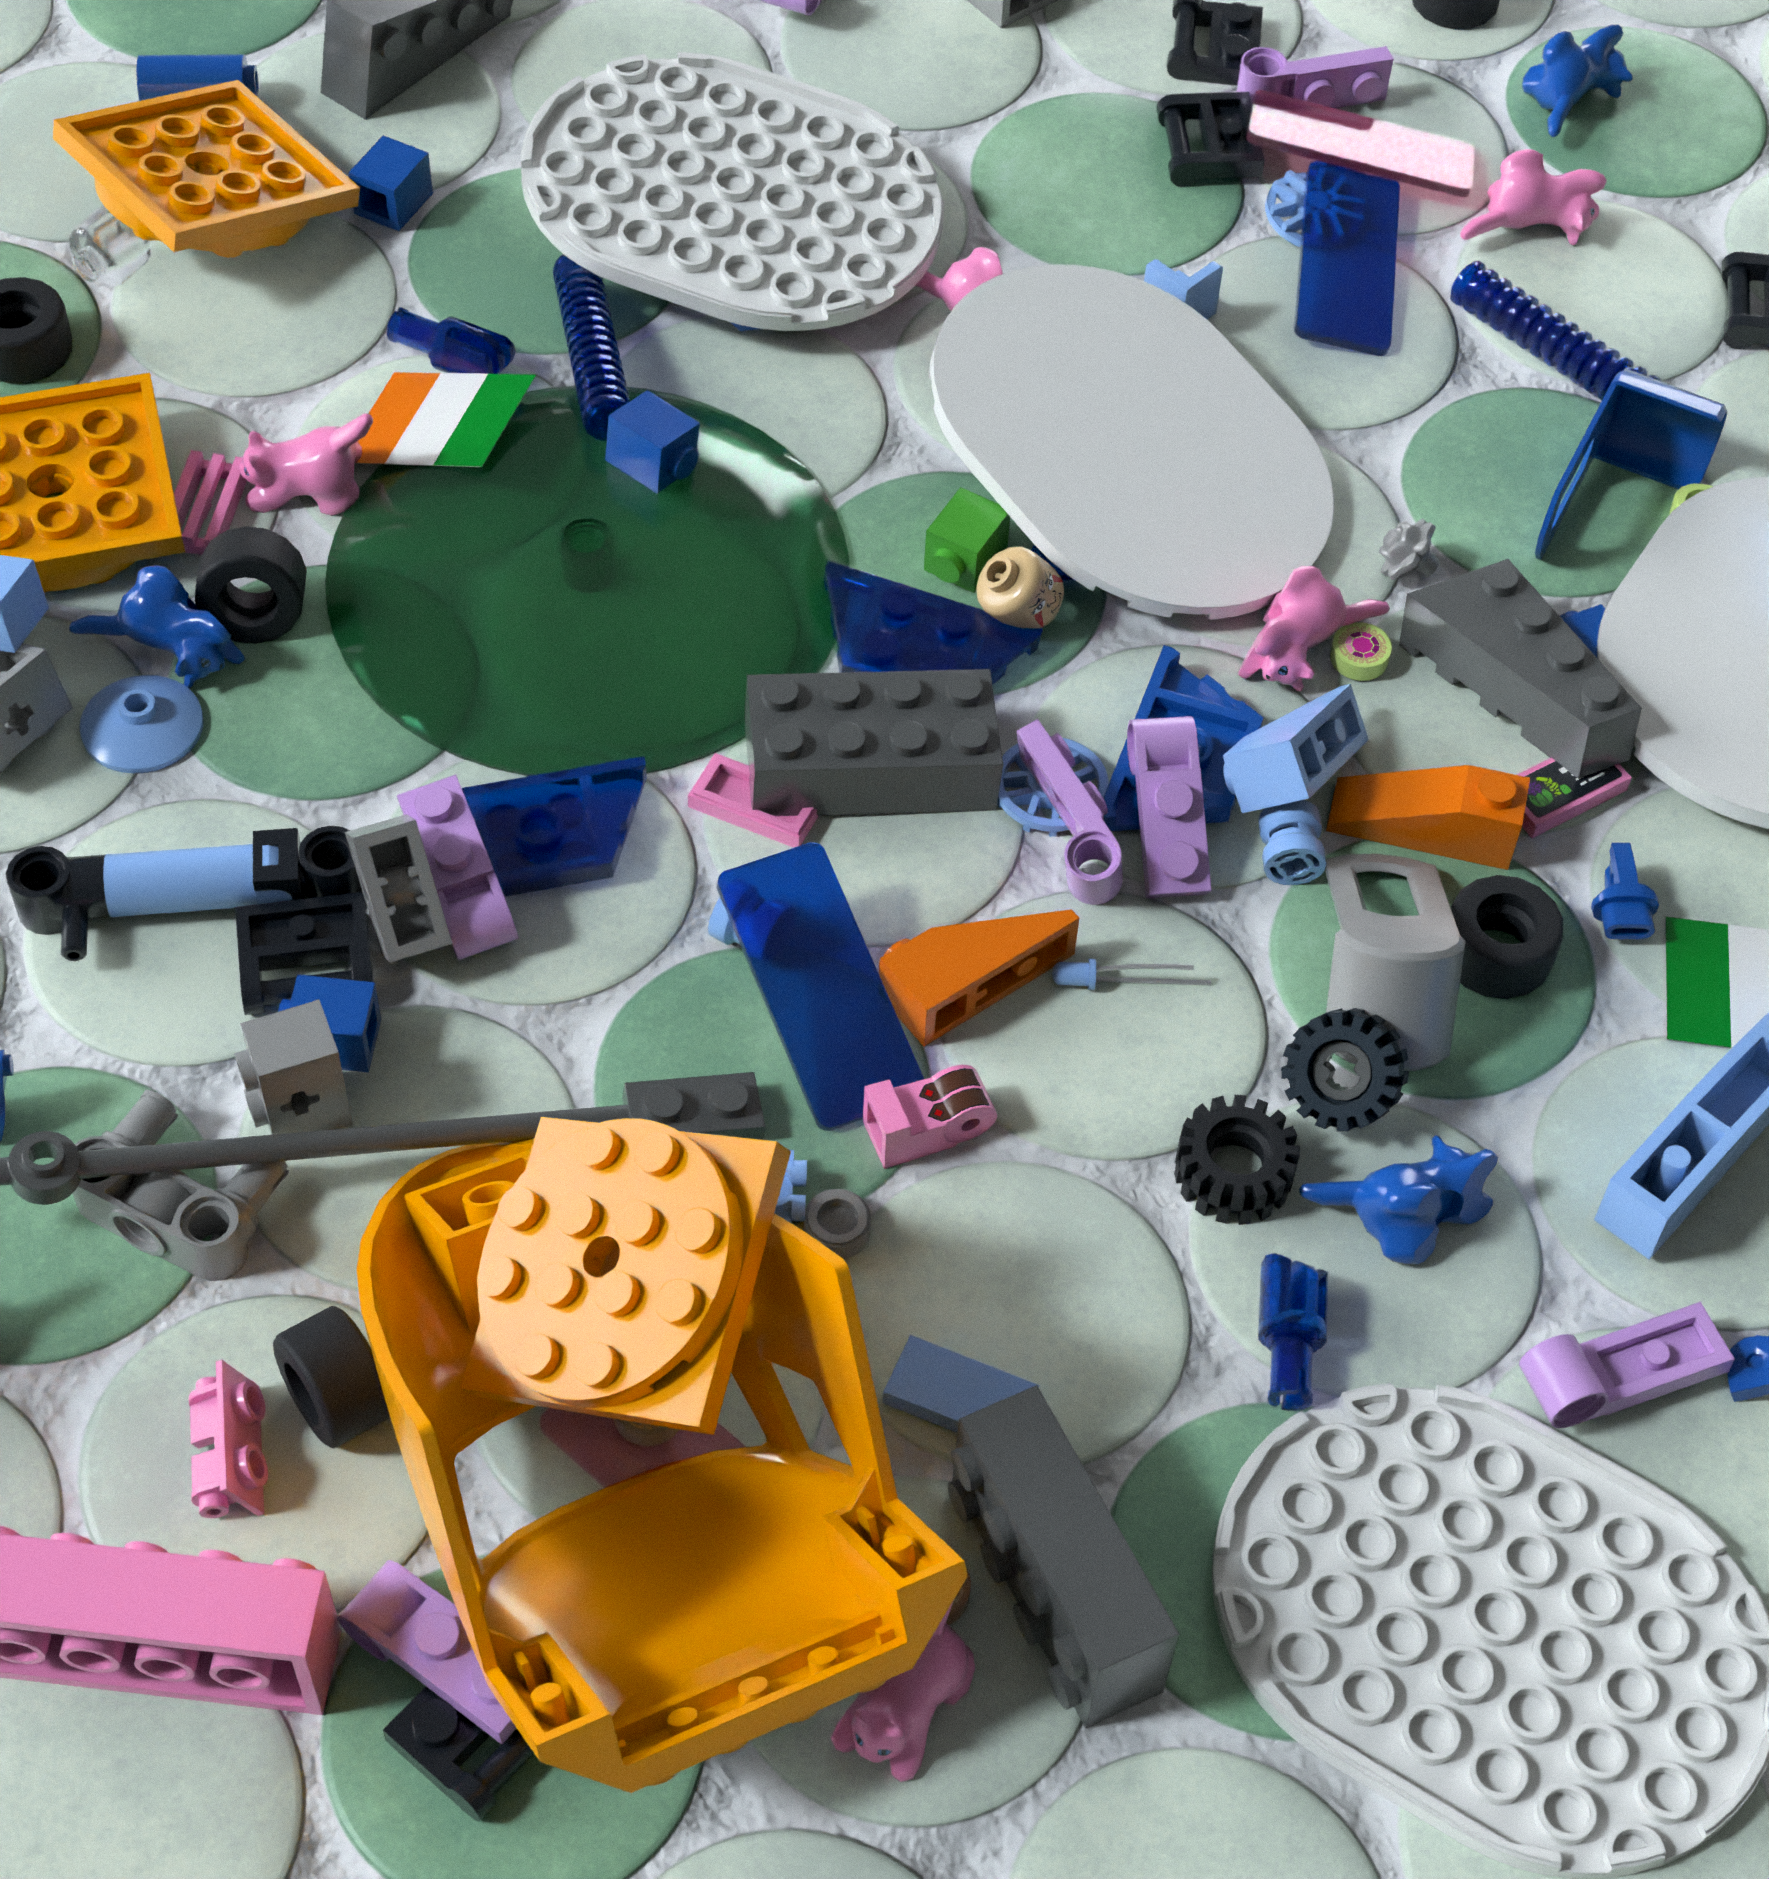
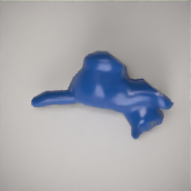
M1610 25L1598 30L1585 39L1581 46H1578L1574 41L1571 32L1563 31L1556 34L1547 42L1542 51L1544 62L1530 67L1523 77L1522 88L1524 92L1535 98L1541 108L1552 110L1547 120L1550 136H1558L1572 106L1588 91L1600 88L1611 97L1619 98L1621 96L1620 84L1623 81H1632L1633 76L1627 70L1624 54L1614 49V46L1623 36L1620 25Z
M153 565L138 571L136 583L122 597L116 615H87L72 621L69 626V631L74 634L128 636L140 644L175 654L178 662L174 672L179 677L185 676L184 685L189 689L196 680L205 678L211 672L223 669L225 667L224 658L233 664H240L246 659L230 640L231 635L210 612L198 610L180 581L164 566Z
M1435 1135L1432 1138L1433 1155L1427 1161L1411 1164H1392L1369 1173L1363 1181L1307 1183L1299 1188V1193L1303 1198L1320 1205L1355 1207L1366 1231L1380 1243L1383 1255L1386 1258L1397 1263L1419 1264L1424 1262L1434 1252L1436 1238L1440 1231L1439 1223L1471 1224L1478 1222L1488 1214L1493 1206V1199L1484 1193L1482 1189L1488 1175L1497 1164L1498 1156L1488 1149L1472 1155L1460 1148L1446 1145L1440 1136Z

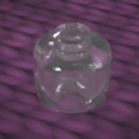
M104 205L98 207L81 221L69 235L72 265L77 273L89 282L97 280L106 285L120 286L142 268L151 257V242L137 237L133 233L132 228L119 221Z

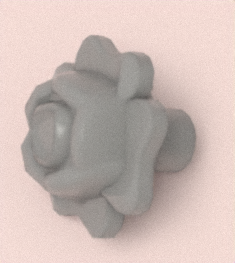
M1421 519L1414 525L1406 521L1400 522L1396 528L1389 530L1383 538V545L1379 549V553L1386 559L1381 573L1384 576H1389L1392 580L1397 579L1403 573L1413 570L1424 578L1430 577L1440 564L1439 559L1430 553L1431 537L1436 526L1431 522L1427 523L1424 519Z

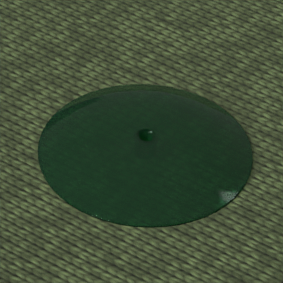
M575 385L526 392L482 467L380 464L360 487L359 498L344 512L335 531L327 560L325 590L327 613L333 637L345 664L369 697L402 727L439 749L491 769L529 777L558 780H604L633 777L671 769L707 757L746 737L745 703L747 675L818 673L826 663L838 640L846 616L850 592V560L845 534L837 513L823 488L793 454L762 430L733 414L676 394L616 385ZM647 390L700 423L697 447L699 459L694 470L688 477L682 480H675L658 494L605 461L609 415Z

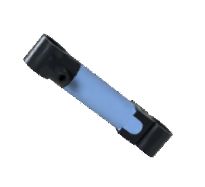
M340 826L317 828L307 834L302 842H300L298 828L253 831V844L77 857H66L63 852L53 847L37 846L17 854L8 864L5 873L20 922L27 930L36 934L51 935L62 932L61 955L69 961H79L87 955L88 919L232 909L240 906L306 899V895L307 898L362 892L345 832L350 830Z

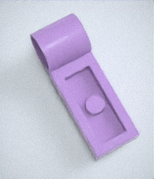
M1387 46L1290 62L1287 61L1282 53L1275 49L1257 47L1246 51L1242 56L1237 92L1250 93L1255 118H1268L1286 114L1291 116L1386 100L1394 59Z
M1192 716L1129 720L1127 751L1130 770L1136 778L1146 898L1207 895L1212 890L1195 721Z
M1036 719L1017 730L1020 758L1073 835L1067 843L1064 853L1067 885L1071 894L1085 904H1104L1112 900L1119 893L1123 883L1121 848L1103 819V816L1108 813L1107 805L1096 786L1091 781L1082 784L1071 767L1076 765L1075 759L1064 739L1058 733L1050 737L1040 721ZM1093 859L1102 860L1109 865L1104 872L1096 875L1086 874L1078 869L1084 862Z
M453 775L396 795L403 815L407 814L417 822L457 959L461 960L519 939L509 907L457 776Z
M1701 1302L1581 1344L1571 1334L1549 1338L1526 1352L1521 1358L1519 1366L1551 1425L1554 1428H1567L1725 1374L1730 1371L1734 1357Z
M388 1560L337 1616L339 1624L357 1644L372 1656L384 1662H387L389 1658L496 1741L503 1744L516 1729V1726L489 1689L455 1604L400 1564Z

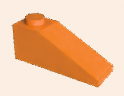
M1472 765L1337 777L1326 831L1508 870L1523 825L1530 778Z
M1070 909L932 927L911 940L906 938L896 942L879 959L878 996L925 1047L1049 971L1056 963L1063 962L1075 955L1080 918Z

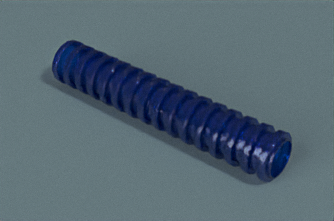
M562 254L555 261L552 269L582 423L587 434L595 439L607 441L609 415L630 402L605 284L603 277L581 267Z
M1474 261L1467 265L1453 282L1450 293V300L1456 306L1463 305L1465 312L1476 314L1477 319L1482 323L1490 322L1489 325L1494 331L1501 332L1503 330L1504 337L1508 340L1516 339V344L1520 348L1528 349L1530 347L1529 352L1535 358L1543 356V362L1549 367L1557 365L1556 370L1559 374L1563 376L1570 374V380L1575 384L1584 383L1585 391L1588 393L1597 392V397L1600 401L1603 400L1617 373L1629 369L1645 376L1648 374L1646 368L1642 366L1633 368V360L1629 357H1622L1620 359V353L1615 348L1606 350V343L1601 339L1593 340V336L1589 331L1582 330L1579 332V326L1575 322L1568 321L1566 323V318L1561 313L1552 314L1553 310L1549 305H1539L1538 299L1533 295L1526 296V292L1521 287L1515 286L1512 288L1513 284L1509 279H1499L1498 272L1493 269L1486 270L1485 264L1481 261ZM1656 375L1648 376L1653 379L1661 381V379Z

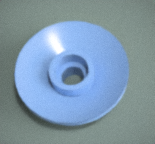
M133 676L118 680L93 696L83 710L80 719V735L88 754L102 766L123 773H148L173 765L184 758L195 747L203 730V713L195 694L182 683L163 676Z

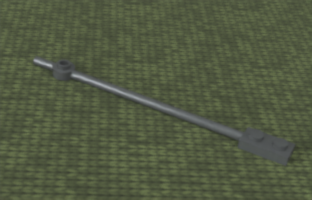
M754 1072L624 1083L622 1096L624 1105L78 1151L74 1142L65 1135L52 1131H41L25 1136L14 1145L9 1157L0 1158V1186L12 1185L16 1194L25 1201L33 1204L48 1205L69 1197L77 1189L80 1180L83 1178L528 1140L535 1138L541 1117L596 1123L624 1118L645 1119L668 1125L682 1132L763 1140L765 1122ZM41 1158H54V1161L46 1165L34 1163V1161Z

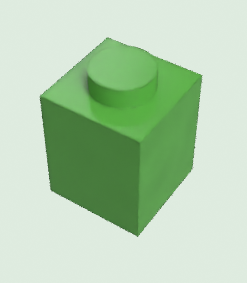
M960 487L926 530L924 571L935 575L944 582L953 583L974 593L980 572L985 564L996 553L1008 548L1010 516L1000 504Z

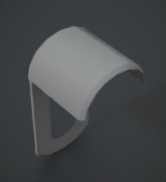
M1346 854L1327 858L1325 872L1341 930L1335 934L1326 1013L1341 1008L1342 1010L1357 1008L1365 1010L1364 1014L1368 1016L1376 1014L1385 1020L1382 1025L1388 1030L1395 1029L1401 1037L1396 1041L1400 1050L1406 1048L1409 1059L1404 1062V1071H1417L1435 1066L1450 1055L1466 943L1458 931L1436 866L1407 857L1384 854ZM1382 871L1406 876L1419 915L1391 916L1368 911L1357 873ZM1339 1051L1335 1053V1055L1349 1063L1356 1064L1358 1061L1354 1055L1348 1052Z

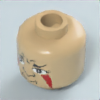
M1022 546L1009 547L996 553L980 572L976 586L977 600L984 611L1005 628L1018 634L1032 633L1048 625L1058 614L1064 595L1063 580L1055 568L1035 552Z

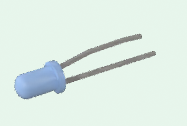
M1088 959V963L1058 962L1052 969L1053 981L1056 984L1087 986V990H1095L1096 982L1209 986L1211 984V980L1096 977V972L1125 969L1194 970V965L1125 964L1096 967V959Z

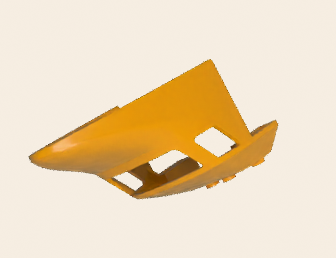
M534 1139L461 1146L442 1152L415 1166L404 1174L379 1200L360 1241L357 1262L360 1307L396 1438L431 1542L462 1624L489 1689L539 1761L633 1793L646 1786L665 1783L682 1770L718 1754H728L737 1751L752 1739L788 1723H798L807 1720L822 1708L856 1693L877 1689L886 1680L913 1669L968 1577L965 1561L898 1499L853 1283L847 1263L811 1235L775 1213L731 1370L734 1379L766 1436V1442L759 1446L711 1451L662 1465L563 1505L518 1529L485 1558H478L475 1553L455 1471V1458L458 1453L493 1427L536 1406L475 1396L461 1389L460 1385L481 1319L477 1275L484 1243L491 1223L498 1211V1205L502 1196L512 1188L526 1169ZM619 1246L615 1247L605 1257L601 1266L600 1277H603L616 1267L620 1257ZM772 1363L789 1368L813 1380L852 1466L818 1454L809 1448Z

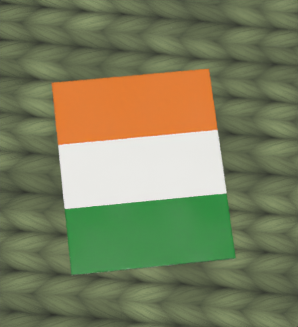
M394 372L368 413L372 416L373 423L367 435L357 441L362 447V456L356 464L482 467L535 379L536 374Z
M1666 916L1667 1040L1733 1048L1769 1013V929Z

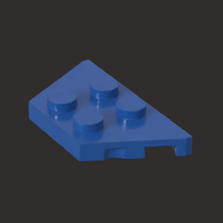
M1163 645L1135 719L1193 717L1198 739L1206 824L1228 822L1237 797L1228 790L1223 772L1225 761L1223 755L1244 736L1261 728L1264 717L1243 701L1230 697L1225 687L1208 674L1202 679L1197 678L1179 664L1180 653L1173 647ZM1127 739L1103 797L1108 808V813L1103 816V819L1111 832L1140 829L1135 775H1132L1129 766Z

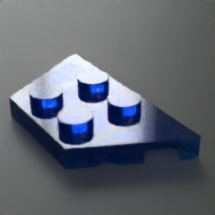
M829 560L825 566L824 587L825 590H828L832 633L838 645L837 662L839 673L990 669L993 685L1005 675L1007 666L1024 652L1031 655L1038 649L1043 631L1041 628H1019L1004 624L982 609Z
M645 757L630 758L462 788L504 897L612 878L647 779Z

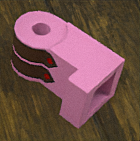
M970 1065L951 1066L941 1070L931 1078L893 1088L890 1079L864 1086L863 1123L884 1169L956 1147L958 1143L973 1139L986 1132L997 1119L996 1110L977 1070Z

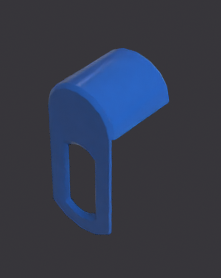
M1629 369L1617 373L1555 489L1538 537L1535 557L1541 560L1594 458L1676 489H1680L1688 484H1701L1726 421L1728 411L1725 405ZM1578 469L1573 481L1571 482L1576 470ZM1570 482H1571V485H1570L1568 491L1566 492V494H1565V496H1564V498H1563V500H1562V502H1561V499H1562V497H1563L1565 491L1567 490V488H1568V486H1569V484H1570Z

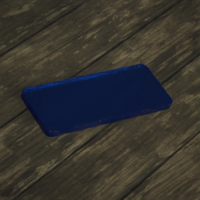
M1313 161L1307 169L1305 179L1294 332L1302 339L1383 356L1387 354L1392 342L1400 185L1395 179L1321 161Z
M816 842L806 843L722 872L716 884L717 891L816 1125L824 1131H832L862 1120L864 1086L890 1079L893 1088L923 1080L922 1072L823 846Z

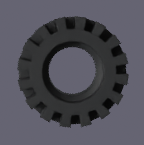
M1234 1095L1232 1106H1227L1224 1096L1212 1098L1210 1111L1203 1103L1195 1108L1192 1119L1187 1117L1183 1124L1175 1158L1176 1183L1183 1182L1180 1193L1186 1202L1198 1196L1195 1210L1205 1216L1210 1207L1218 1210L1215 1221L1227 1224L1229 1213H1237L1238 1225L1250 1224L1254 1210L1262 1221L1271 1216L1273 1206L1280 1209L1286 1202L1288 1192H1291L1300 1157V1145H1295L1298 1135L1294 1127L1291 1126L1284 1129L1286 1116L1279 1109L1271 1117L1267 1116L1268 1103L1257 1099L1254 1109L1245 1107L1246 1095ZM1220 1146H1241L1254 1152L1261 1159L1262 1166L1257 1172L1250 1174L1231 1173L1219 1167L1212 1160L1211 1153Z

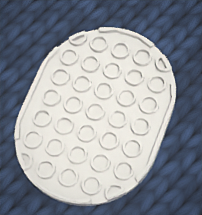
M678 52L677 59L648 60V57L642 54L608 62L607 69L584 79L577 76L555 91L534 115L523 140L521 182L525 202L539 229L565 256L592 273L620 285L739 325L769 330L805 331L830 328L866 318L898 301L921 280L934 260L942 235L944 200H942L936 181L937 173L924 151L919 146H913L899 134L898 125L879 112L859 102L723 57Z
M1051 264L1013 270L980 284L966 294L945 319L934 346L929 369V379H931L932 392L935 399L933 409L942 432L963 463L1033 544L1059 569L1086 588L1094 591L1097 586L1110 594L1127 600L1129 608L1169 618H1171L1173 612L1196 615L1206 614V619L1213 620L1236 617L1269 606L1275 595L1282 592L1294 569L1301 566L1315 565L1327 542L1334 514V493L1331 477L1316 441L1294 411L1224 335L1206 318L1177 297L1152 284L1115 271L1081 265Z
M1755 477L1734 480L1708 488L1687 499L1670 513L1606 606L1599 626L1597 658L1642 708L1633 744L1636 748L1634 752L1636 758L1655 776L1695 803L1737 821L1769 829V477Z
M1391 1383L1345 1391L1341 1393L1339 1398L1316 1406L1307 1412L1300 1411L1273 1430L1253 1451L1240 1469L1229 1490L1220 1515L1213 1547L1211 1577L1213 1600L1219 1628L1228 1653L1243 1682L1278 1726L1301 1746L1329 1765L1459 1843L1501 1863L1547 1876L1573 1879H1605L1632 1875L1663 1866L1687 1855L1707 1842L1742 1807L1767 1768L1769 1762L1768 1610L1757 1587L1749 1585L1737 1564L1726 1552L1728 1545L1701 1517L1682 1502L1647 1480L1500 1401L1475 1392L1449 1386L1437 1385L1435 1390L1425 1388H1395Z

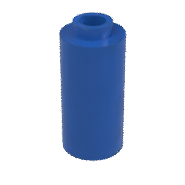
M245 54L139 55L137 58L136 76L139 101L239 80L257 97L259 94L257 66L248 65Z

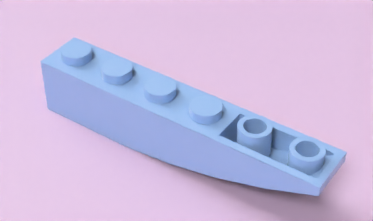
M1769 1013L1685 1096L1617 1171L1608 1184L1594 1220L1649 1260L1769 1125Z

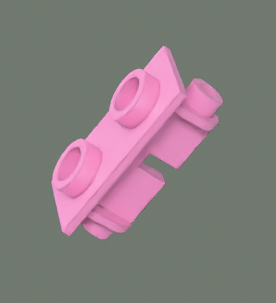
M219 1360L216 1361V1377L199 1379L196 1382V1389L189 1394L191 1444L198 1449L214 1444L215 1449L191 1456V1501L199 1507V1514L205 1518H220L227 1515L229 1505L239 1503L257 1516L264 1514L263 1485L268 1480V1467L262 1453L261 1420L265 1416V1401L259 1386L254 1381L248 1379L225 1361Z

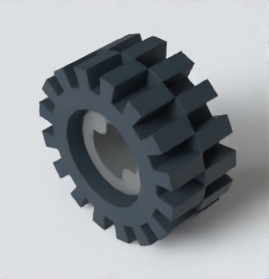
M1357 1008L1332 1010L1311 1019L1309 1023L1301 1026L1293 1034L1295 1039L1292 1043L1286 1045L1283 1054L1284 1057H1288L1287 1065L1281 1067L1282 1079L1288 1078L1290 1088L1284 1091L1289 1101L1294 1098L1298 1101L1301 1107L1296 1111L1304 1119L1312 1116L1317 1119L1315 1125L1323 1129L1333 1126L1337 1127V1131H1350L1356 1127L1361 1129L1372 1124L1390 1112L1389 1109L1399 1102L1403 1095L1400 1092L1402 1086L1408 1083L1409 1071H1404V1062L1409 1060L1406 1048L1400 1050L1396 1040L1401 1037L1395 1029L1388 1030L1382 1025L1385 1020L1376 1014L1368 1016L1364 1014L1365 1010ZM1336 1052H1348L1358 1060L1353 1070L1361 1078L1358 1084L1351 1088L1341 1087L1338 1083L1335 1084L1332 1078L1336 1069L1329 1061Z

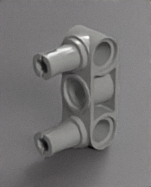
M145 1090L137 1103L112 1132L106 1131L101 1136L85 1138L78 1141L75 1145L78 1151L155 1145L168 1127L177 1119L176 1109L164 1096L152 1090ZM285 1161L243 1164L224 1189L217 1188L216 1190H212L189 1178L180 1170L110 1176L98 1183L92 1182L100 1177L83 1178L72 1194L80 1214L89 1221L122 1237L142 1252L152 1256H159L199 1278L219 1281L234 1276L244 1267L248 1258L247 1243L255 1234L256 1225L259 1223L257 1213L281 1181L288 1175L289 1170H287L288 1166ZM223 1234L220 1238L213 1241H202L209 1235Z

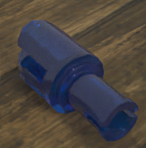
M399 307L398 312H393L387 326V338L389 341L400 343L428 354L432 367L445 373L499 374L513 361L516 353L514 343L506 336L453 316H449L438 323L409 312L408 309Z
M1277 1253L1268 1254L1261 1262L1258 1340L1271 1351L1268 1402L1271 1406L1277 1407L1280 1405V1396L1283 1395L1282 1410H1304L1313 1404V1393L1311 1391L1313 1353L1327 1343L1329 1272L1322 1269L1315 1270L1313 1266L1299 1261L1292 1262L1290 1258Z

